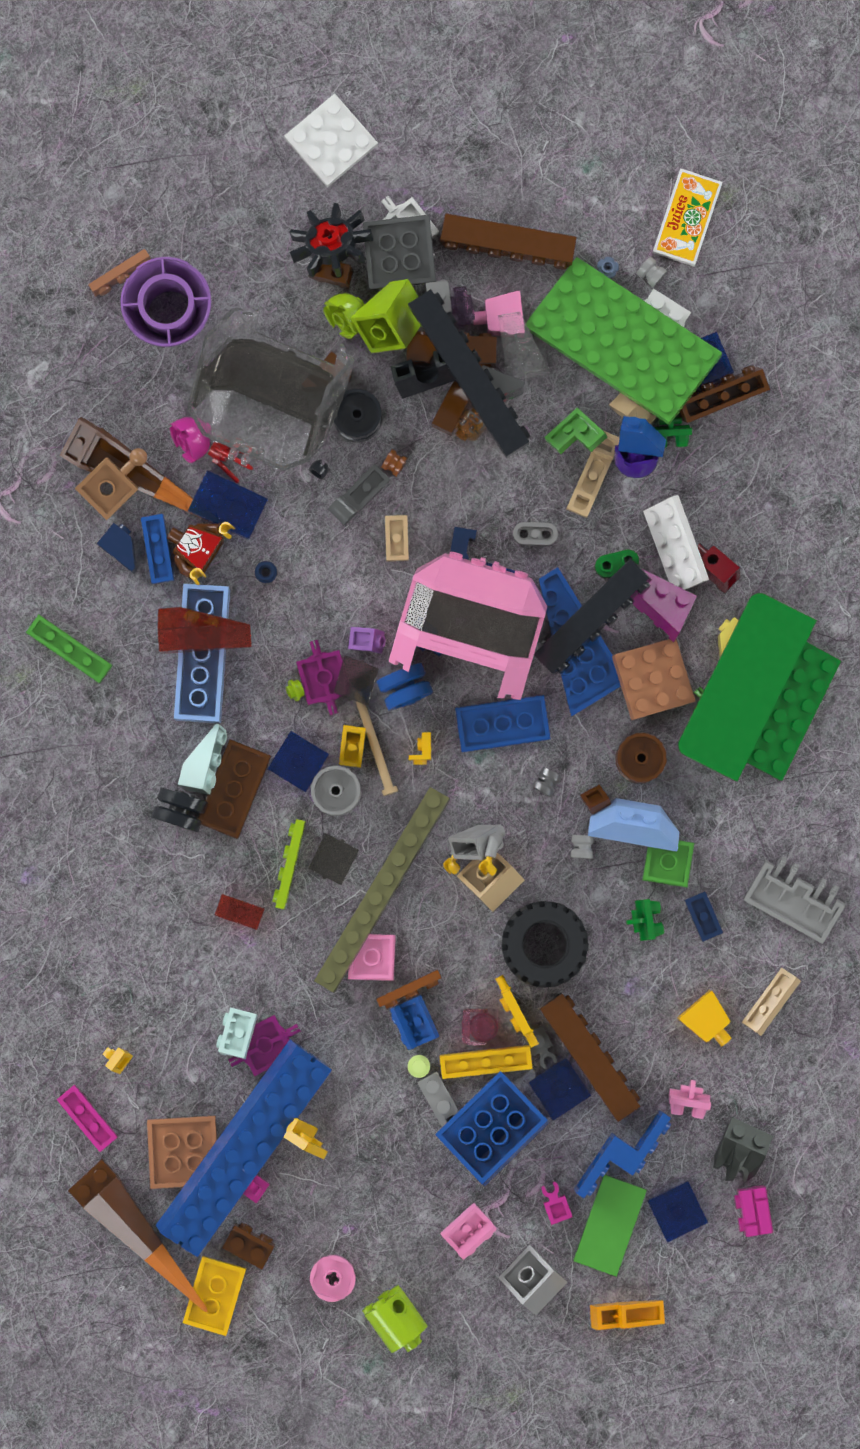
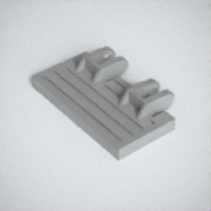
M784 856L780 858L772 874L770 873L774 864L765 860L743 900L823 944L845 907V903L838 899L830 907L839 887L834 885L830 889L825 901H822L818 896L825 888L827 880L822 878L812 893L814 886L798 877L793 885H790L799 868L798 864L794 863L791 866L784 880L778 875L785 866L787 858Z

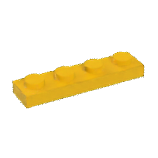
M530 1045L440 1055L442 1079L499 1073L500 1071L510 1072L533 1069Z

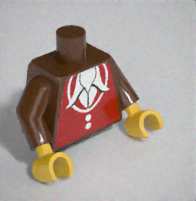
M223 522L222 524L198 523L195 526L189 525L184 533L173 527L167 539L177 544L173 552L175 556L174 561L180 573L193 580L196 585H200L197 579L199 577L206 578L205 572L224 544L222 535L230 539L232 536L227 532L230 529H235V527L228 522Z

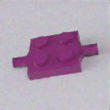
M314 640L316 649L313 641H310L313 655L296 662L308 706L316 703H326L329 716L333 715L331 706H333L334 714H338L335 700L352 694L340 650L330 653L321 652L319 640Z
M275 1015L255 1024L246 1059L233 1056L228 1058L229 1063L236 1059L238 1060L230 1065L233 1067L244 1061L249 1065L254 1076L268 1070L290 1040L289 1038L301 1032L300 1028L291 1032L299 1027L296 1023L284 1029L279 1024Z

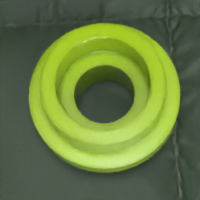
M298 679L288 681L286 692L289 698L299 701L300 697L305 695Z

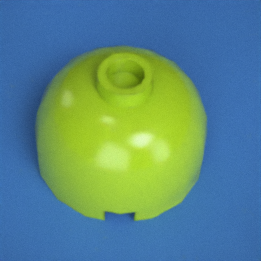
M348 293L334 295L324 303L326 306L323 308L326 319L333 328L337 325L342 330L339 333L342 337L352 339L359 333L350 319L354 313L365 305L359 297Z

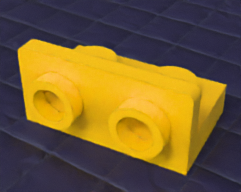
M295 1118L288 1125L284 1135L285 1139L302 1150L322 1159L328 1153L327 1150L321 1147L323 1143L314 1138L318 1128L298 1118Z

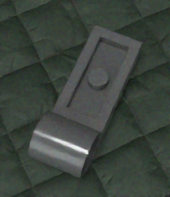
M374 464L343 496L341 495L328 510L343 525H346L391 479Z

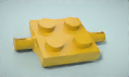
M504 975L497 977L495 980L503 996L499 1000L505 1012L510 1011L514 1018L510 1019L515 1031H521L531 1048L538 1045L539 1042L533 1033L534 1030L530 1029L510 991L511 986L509 987Z

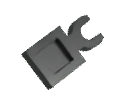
M541 1025L533 1031L539 1044L532 1048L530 1046L532 1056L539 1053L540 1065L546 1068L544 1063L546 1057H551L554 1063L557 1062V1058L548 1051V1048L553 1045ZM522 1036L526 1044L530 1045L526 1037Z

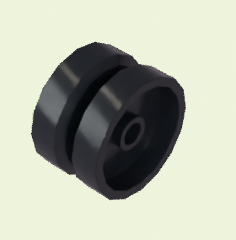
M357 388L347 390L337 398L333 405L332 416L335 429L341 437L348 441L357 443L368 441L377 434L381 427L382 412L380 403L367 390ZM357 412L360 413V417H359V418H355V417H354V416H355L354 413H357Z
M160 787L157 799L170 806L169 809L155 806L151 818L199 832L202 821L189 814L190 811L204 814L208 802L179 790L172 791Z

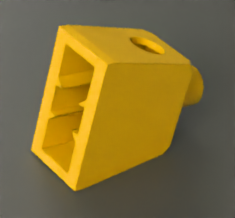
M712 990L707 991L677 1017L681 1023L706 1043L714 1038L722 1047L732 1039L724 1029L731 1021Z

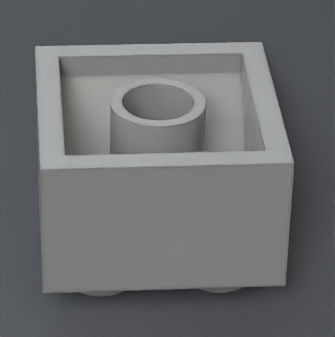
M531 1245L498 1277L522 1305L535 1315L567 1283L559 1272Z

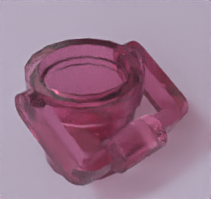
M465 1009L463 1011V1044L470 1046L487 1045L486 1041H490L496 1036L498 1022L493 1015L486 1013L488 1009ZM470 1012H482L476 1014L470 1020ZM470 1034H471V1035L473 1036V1038H475L477 1041H481V1042H470Z

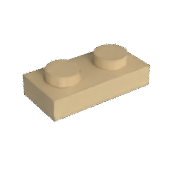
M407 515L385 516L386 562L409 561Z

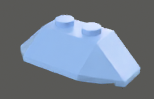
M615 798L609 806L599 810L590 817L588 836L676 852L678 850L679 831L659 805Z

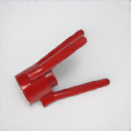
M216 440L212 444L208 455L213 458L212 462L218 465L235 483H239V479L221 461L226 462L229 458L239 465L253 470L251 465L232 455L231 450L260 459L261 455L233 446L226 441L222 443Z

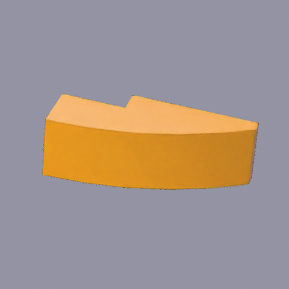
M663 1300L590 1305L591 1328L596 1330L625 1329L665 1324Z

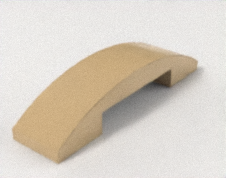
M606 431L604 432L607 438L591 452L567 506V510L585 518L588 517L612 462L615 446L619 444L620 438Z

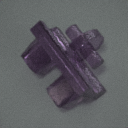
M466 286L454 287V296L450 297L452 315L457 321L456 325L464 327L469 325L472 320H475L471 294L467 295Z

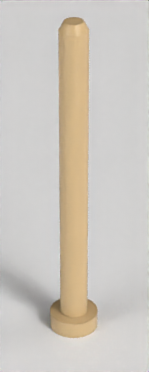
M361 691L354 692L357 708L363 726L366 728V735L384 786V790H382L383 796L391 795L398 792L397 786L392 784Z

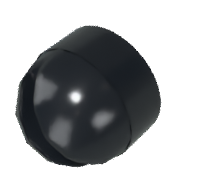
M316 460L309 467V471L315 477L324 479L328 473L327 463L322 465V460Z

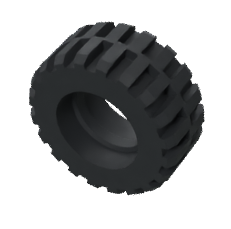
M552 901L530 903L517 910L505 926L501 944L503 958L510 971L521 981L540 988L556 987L570 981L572 977L578 974L585 963L589 949L588 934L581 919L565 905ZM551 923L557 926L565 936V953L558 962L552 965H537L525 954L523 947L524 937L527 931L536 924Z

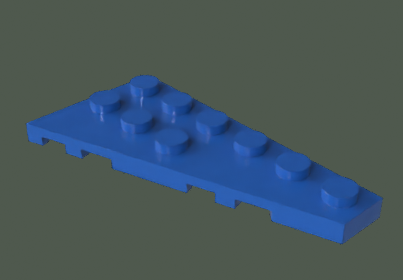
M558 567L539 578L542 597L547 605L546 614L551 635L555 634L582 607ZM601 636L593 643L590 640L584 646L586 648L585 652L578 658L574 656L568 662L570 666L561 674L571 717L621 687L612 659L613 655Z

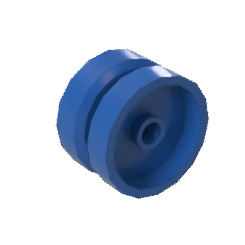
M422 663L411 665L409 672L400 669L376 681L381 693L395 690L394 693L384 699L388 711L412 705L434 693L429 681L415 683L426 674Z

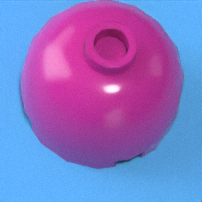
M184 417L170 424L172 425L170 433L176 447L180 445L182 450L185 451L182 457L187 462L193 463L208 452L211 430L206 423L202 424V422L193 417Z

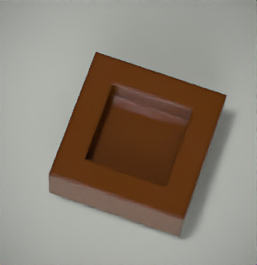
M600 784L580 795L581 800L591 814L611 804L609 797Z

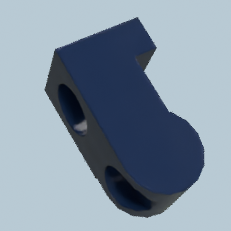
M454 527L450 552L462 554L463 559L469 560L467 555L469 541L475 542L477 530Z

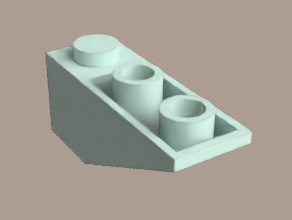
M215 724L183 763L178 785L184 790L210 795L211 789L214 788L216 769L221 763L222 746L225 745L227 740L226 730L221 725Z

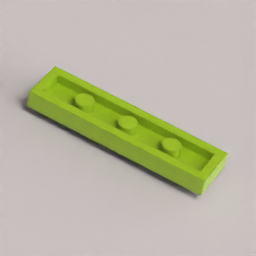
M296 819V822L291 823L288 836L292 837L290 846L286 845L283 858L287 860L285 868L280 867L278 880L281 881L280 889H275L272 901L276 903V908L284 910L286 908L306 821Z

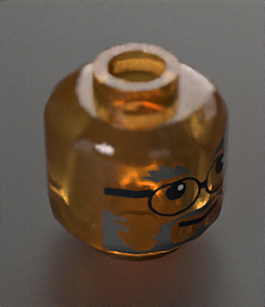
M474 408L463 411L455 429L457 431L455 435L464 442L467 439L476 441L484 432L486 426Z

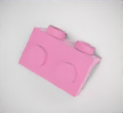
M473 1203L440 1234L464 1260L472 1255L476 1248L485 1240L491 1238L497 1228L482 1210Z

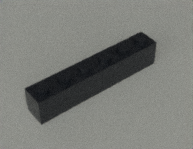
M629 559L534 655L552 674H557L558 672L562 674L570 666L568 662L574 656L578 658L585 652L586 648L584 646L590 640L592 643L602 635L601 630L606 625L608 627L611 626L618 619L617 614L622 609L627 610L635 602L633 598L638 593L642 595L651 586L649 582L652 579L634 560Z

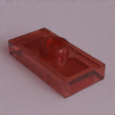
M222 894L215 916L258 930L265 909Z

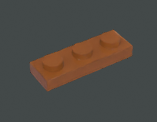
M437 969L376 998L379 1007L385 1006L388 1009L398 1004L397 999L403 996L409 999L419 994L417 990L424 986L428 990L438 985V980L441 979L440 973Z

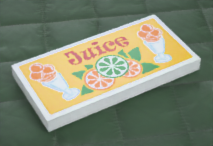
M680 168L652 253L695 267L723 182Z

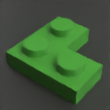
M576 408L544 438L557 452L562 454L576 440L592 452L607 438V435L581 410Z

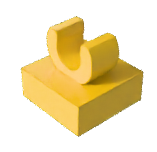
M107 1047L103 1053L109 1059L105 1066L118 1074H121L133 1057L128 1051L119 1047L116 1051Z

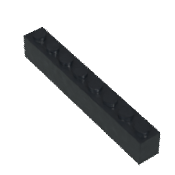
M430 289L408 303L409 309L507 459L529 445L528 438L531 436L524 425L520 427L516 422L518 415L512 406L507 408L503 401L506 397L499 387L495 389L491 383L494 379L487 368L483 370L479 362L482 360L476 350L471 351L466 343L469 340L463 330L458 332L454 324L457 321L450 311L446 313L442 307L445 303L438 292L434 294Z

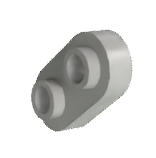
M521 522L513 530L515 542L526 546H550L556 541L558 536L556 527L551 523ZM526 531L528 537L522 538L520 532ZM545 531L549 532L550 538H543L542 533Z

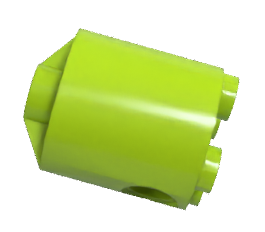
M396 1285L391 1290H386L377 1297L379 1300L367 1305L362 1312L391 1353L402 1347L409 1352L422 1342L420 1335L428 1325L403 1289Z

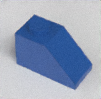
M623 416L618 451L663 457L666 439L646 419Z

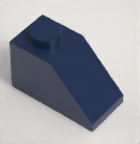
M113 523L97 542V545L134 574L137 568L134 541L129 535L131 531L123 524L117 526Z

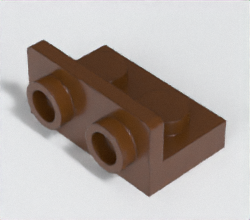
M241 1222L240 1225L235 1223L222 1248L262 1270L276 1244L272 1243L273 1239L268 1235L261 1233L259 1236L252 1232L253 1228L246 1223Z

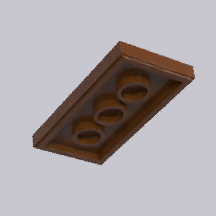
M229 739L220 766L215 774V786L211 789L210 795L207 794L205 799L208 802L206 811L198 816L202 821L201 825L239 839L272 756Z

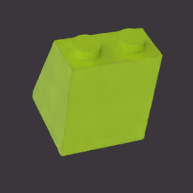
M408 279L388 283L351 316V321L371 353L407 348L420 328L419 322L408 306V303L418 298Z

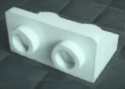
M230 1007L229 1013L226 1012L223 1019V1026H225L223 1035L220 1034L217 1040L216 1047L219 1048L218 1052L225 1056L230 1055L246 1059L258 1015Z

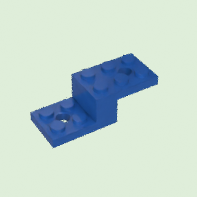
M659 1110L635 1147L614 1133H611L574 1188L576 1194L582 1198H585L586 1195L591 1196L597 1187L596 1180L598 1177H603L610 1168L609 1161H612L632 1176L635 1172L640 1173L646 1163L644 1158L648 1153L652 1154L659 1144L656 1140L660 1134L665 1135L670 1128L671 1123L669 1121L671 1118Z

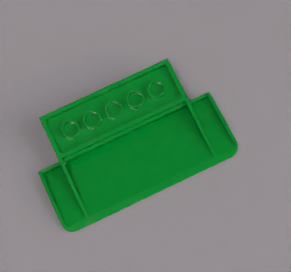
M763 593L753 594L749 598L678 742L680 753L738 782L746 763L779 781H783L841 663V660L807 642L817 620Z

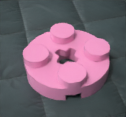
M328 1255L320 1258L314 1264L310 1273V1283L315 1294L320 1299L328 1302L344 1299L352 1292L355 1285L356 1275L353 1265L339 1255ZM337 1273L336 1276L339 1278V1281L329 1284V1279L326 1278L327 1274Z

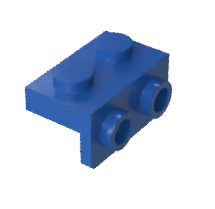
M421 995L390 1009L392 1021L397 1025L401 1034V1041L408 1050L440 1037Z

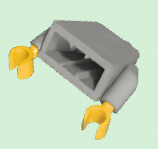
M500 824L476 825L448 837L451 846L450 855L452 856L443 863L444 869L449 874L453 873L455 875L460 870V865L456 862L457 859L483 860L479 864L480 871L484 876L487 875V872L491 876L495 875L497 869L492 864V860H495L497 851L503 848L504 845L502 837L505 836V829Z

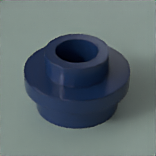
M262 561L255 568V576L261 583H271L277 577V568L272 562ZM269 569L270 575L263 576L262 571Z

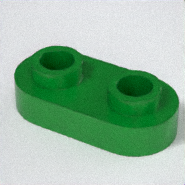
M629 549L603 555L597 559L595 571L602 578H610L625 564V557H630L639 565V556L635 551ZM604 562H608L611 565L609 570H605L602 567Z

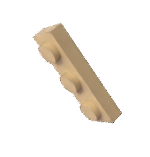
M781 968L742 1023L762 1036L801 981Z

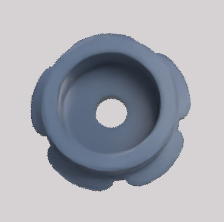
M605 257L599 260L597 268L599 272L608 278H613L619 270V265L612 257Z

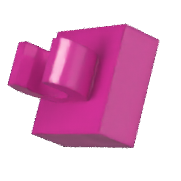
M256 1175L243 1194L257 1204L270 1183Z

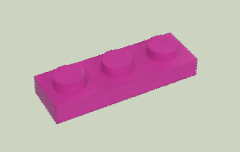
M73 1085L57 1099L99 1152L118 1138L117 1134L76 1085Z

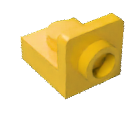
M422 732V738H417L418 751H422V755H408L409 761H413V765H427V761H432L431 732Z

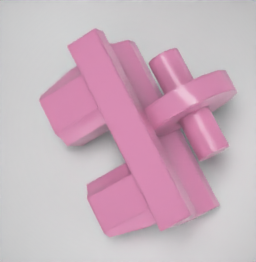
M690 1080L689 1086L681 1085L680 1090L670 1089L669 1104L671 1105V1114L683 1115L684 1106L692 1107L691 1114L694 1118L704 1119L706 1111L711 1108L710 1095L703 1094V1088L695 1087V1080Z

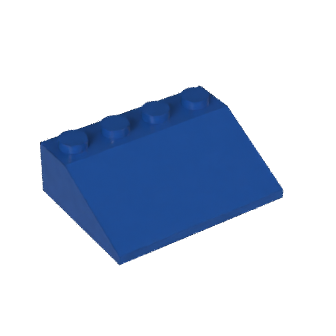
M500 1071L435 1135L482 1185L486 1186L550 1121Z

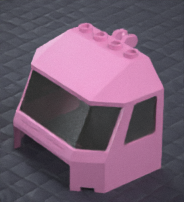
M456 552L445 553L417 568L398 626L389 662L394 665H398L400 662L404 664L403 669L409 672L416 646L504 671V677L497 698H505L506 694H510L512 699L521 700L547 610V605L533 579L529 578L528 574L522 571L508 572L506 567L499 565V562L495 561L491 567L486 565V558H472L470 561L463 559V555Z

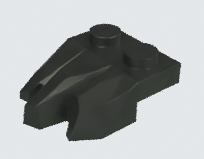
M732 1117L715 1152L713 1168L726 1167L725 1181H734L739 1172L742 1174L743 1180L747 1182L757 1174L766 1157L773 1136Z

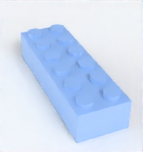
M183 584L174 719L176 721L221 723L230 602L229 586Z

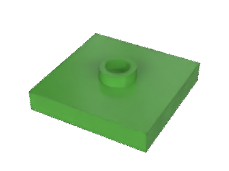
M679 840L677 852L647 846L642 880L687 888L694 843Z

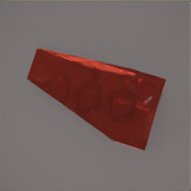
M183 607L158 609L159 652L161 654L251 648V625Z

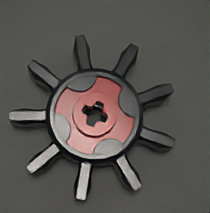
M338 203L333 204L331 217L319 220L315 213L311 210L307 211L309 222L312 225L309 230L291 229L289 232L292 241L306 244L291 251L290 255L293 263L308 257L312 258L307 266L310 277L315 276L322 264L332 265L333 272L337 278L342 277L340 263L348 257L362 264L365 262L363 252L355 248L356 243L374 241L371 229L353 231L365 221L362 211L358 210L350 218L344 220L341 218V210Z

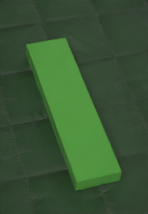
M39 614L26 631L28 635L99 684L113 666Z

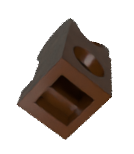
M340 263L342 277L337 278L333 272L332 265L322 264L314 277L309 275L308 277L349 290L354 270L351 265Z

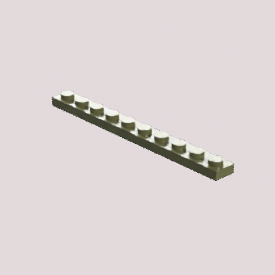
M431 787L428 789L314 982L333 993L336 992L450 801L449 797Z

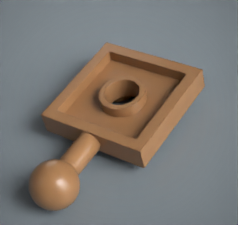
M136 448L132 450L129 456L130 460L121 469L106 457L75 488L106 520L139 489L126 475L135 466H142L146 463L147 453L143 449ZM102 483H110L113 486V492L108 495L104 494L101 491Z

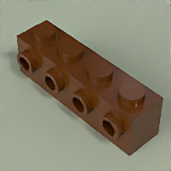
M750 365L742 368V373L737 375L731 373L722 376L721 381L715 384L713 382L702 384L700 390L695 391L680 410L679 414L682 421L686 423L692 422L770 390L763 369Z

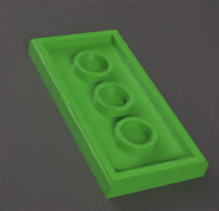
M604 1175L573 1261L617 1277L647 1190Z

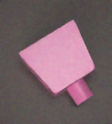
M520 291L486 299L485 311L472 312L473 325L487 324V333L493 336L524 337Z

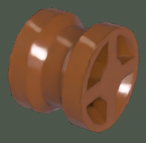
M392 449L381 468L383 470H390L397 477L408 458L399 456Z

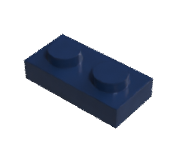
M705 891L684 900L702 942L723 933Z

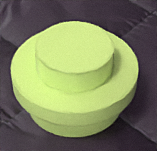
M415 1055L408 1062V1071L412 1076L422 1078L429 1073L430 1062L423 1055Z

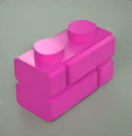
M760 1185L737 1189L738 1195H734L736 1209H740L741 1218H738L739 1231H744L746 1237L773 1233L766 1187Z

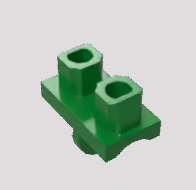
M675 417L670 425L659 419V425L667 426H657L654 428L666 439L665 448L667 447V436H675L676 447L688 446L689 435H692L690 425H674L682 424L681 417Z
M650 899L636 900V910H631L632 919L626 920V925L633 924L634 933L639 932L640 941L654 940L657 936L664 934L662 922L653 923L652 914L661 913L660 902L650 901Z

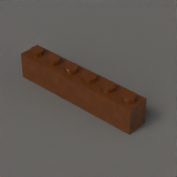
M445 213L440 245H444V248L449 250H457V248L466 249V252L471 254L484 252L494 258L507 256L510 257V260L522 262L523 259L532 261V264L544 266L545 263L552 264L556 269L566 270L567 267L572 266L577 237Z
M560 993L539 1009L616 1121L619 1122L641 1107L638 1104V1101L641 1099L634 1089L629 1091L625 1085V1082L628 1080L622 1071L618 1070L616 1072L611 1065L615 1061L608 1051L602 1052L598 1046L601 1044V1041L595 1032L589 1033L586 1028L589 1024L581 1013L579 1015L575 1013L573 1007L576 1005L570 996L566 995L564 997Z

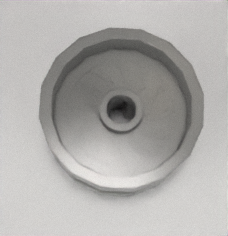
M329 766L322 769L314 777L311 785V797L315 805L323 813L331 816H343L350 813L358 805L361 797V786L356 775L349 769L342 766ZM333 787L340 788L338 795L332 794Z

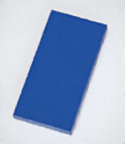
M544 695L521 698V700L512 699L455 708L462 753L551 739Z

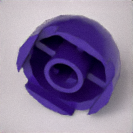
M619 444L615 446V464L623 475L630 478H643L650 475L656 469L659 460L658 456L618 451Z

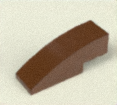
M457 381L452 383L431 423V427L452 436L460 418L463 416V411L466 410L469 404L468 398Z

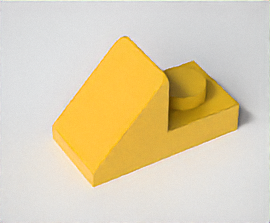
M343 725L339 765L361 768L366 728Z

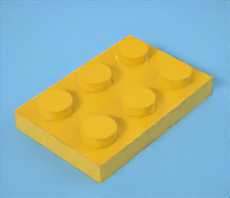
M202 1256L193 1288L207 1307V1312H204L189 1299L182 1323L226 1336L246 1268Z

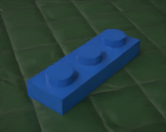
M158 514L142 517L141 523L151 583L159 584L175 581L164 515Z

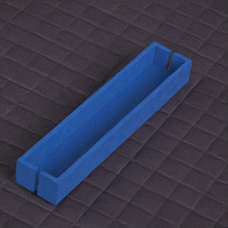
M290 1039L156 1224L160 1233L176 1244L179 1243L182 1248L198 1257L284 1138L288 1125L295 1118L299 1117L332 1069L322 1060Z

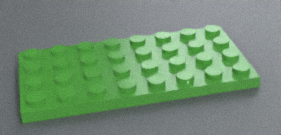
M578 257L575 258L572 266L568 267L524 324L526 330L668 425L674 420L722 356L721 351Z

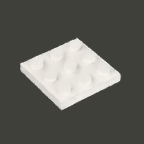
M335 93L284 135L287 142L327 188L378 146V142Z

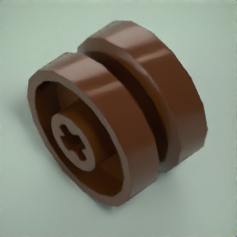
M635 733L627 737L618 746L615 754V765L619 774L627 781L635 784L647 783L657 778L664 770L667 762L666 750L662 742L648 733ZM640 754H644L643 759L645 761L639 762L637 760V756Z

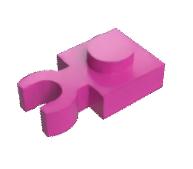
M555 1181L553 1182V1192H547L545 1186H541L542 1193L549 1198V1201L543 1202L551 1225L573 1217L565 1195L558 1197L559 1186Z

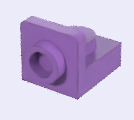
M351 627L348 649L382 654L386 642L385 632L373 628Z

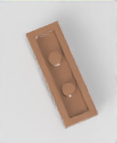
M143 249L88 285L95 297L99 294L103 296L111 291L113 285L124 283L139 265L151 260L147 251Z

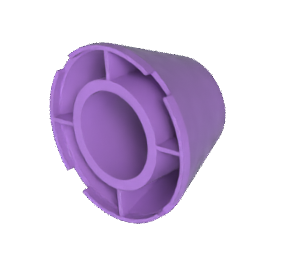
M159 257L142 263L127 278L121 293V311L127 326L139 339L154 346L172 347L188 342L203 329L211 311V294L203 275L190 263L174 257ZM164 292H177L188 299V307L185 314L173 323L162 324L149 317L150 304L155 297Z

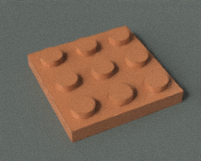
M668 639L612 656L631 720L696 702L677 640L672 642Z
M216 1115L147 1120L150 1189L184 1187L217 1141Z

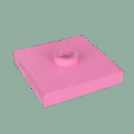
M370 934L348 970V979L394 981L396 936Z

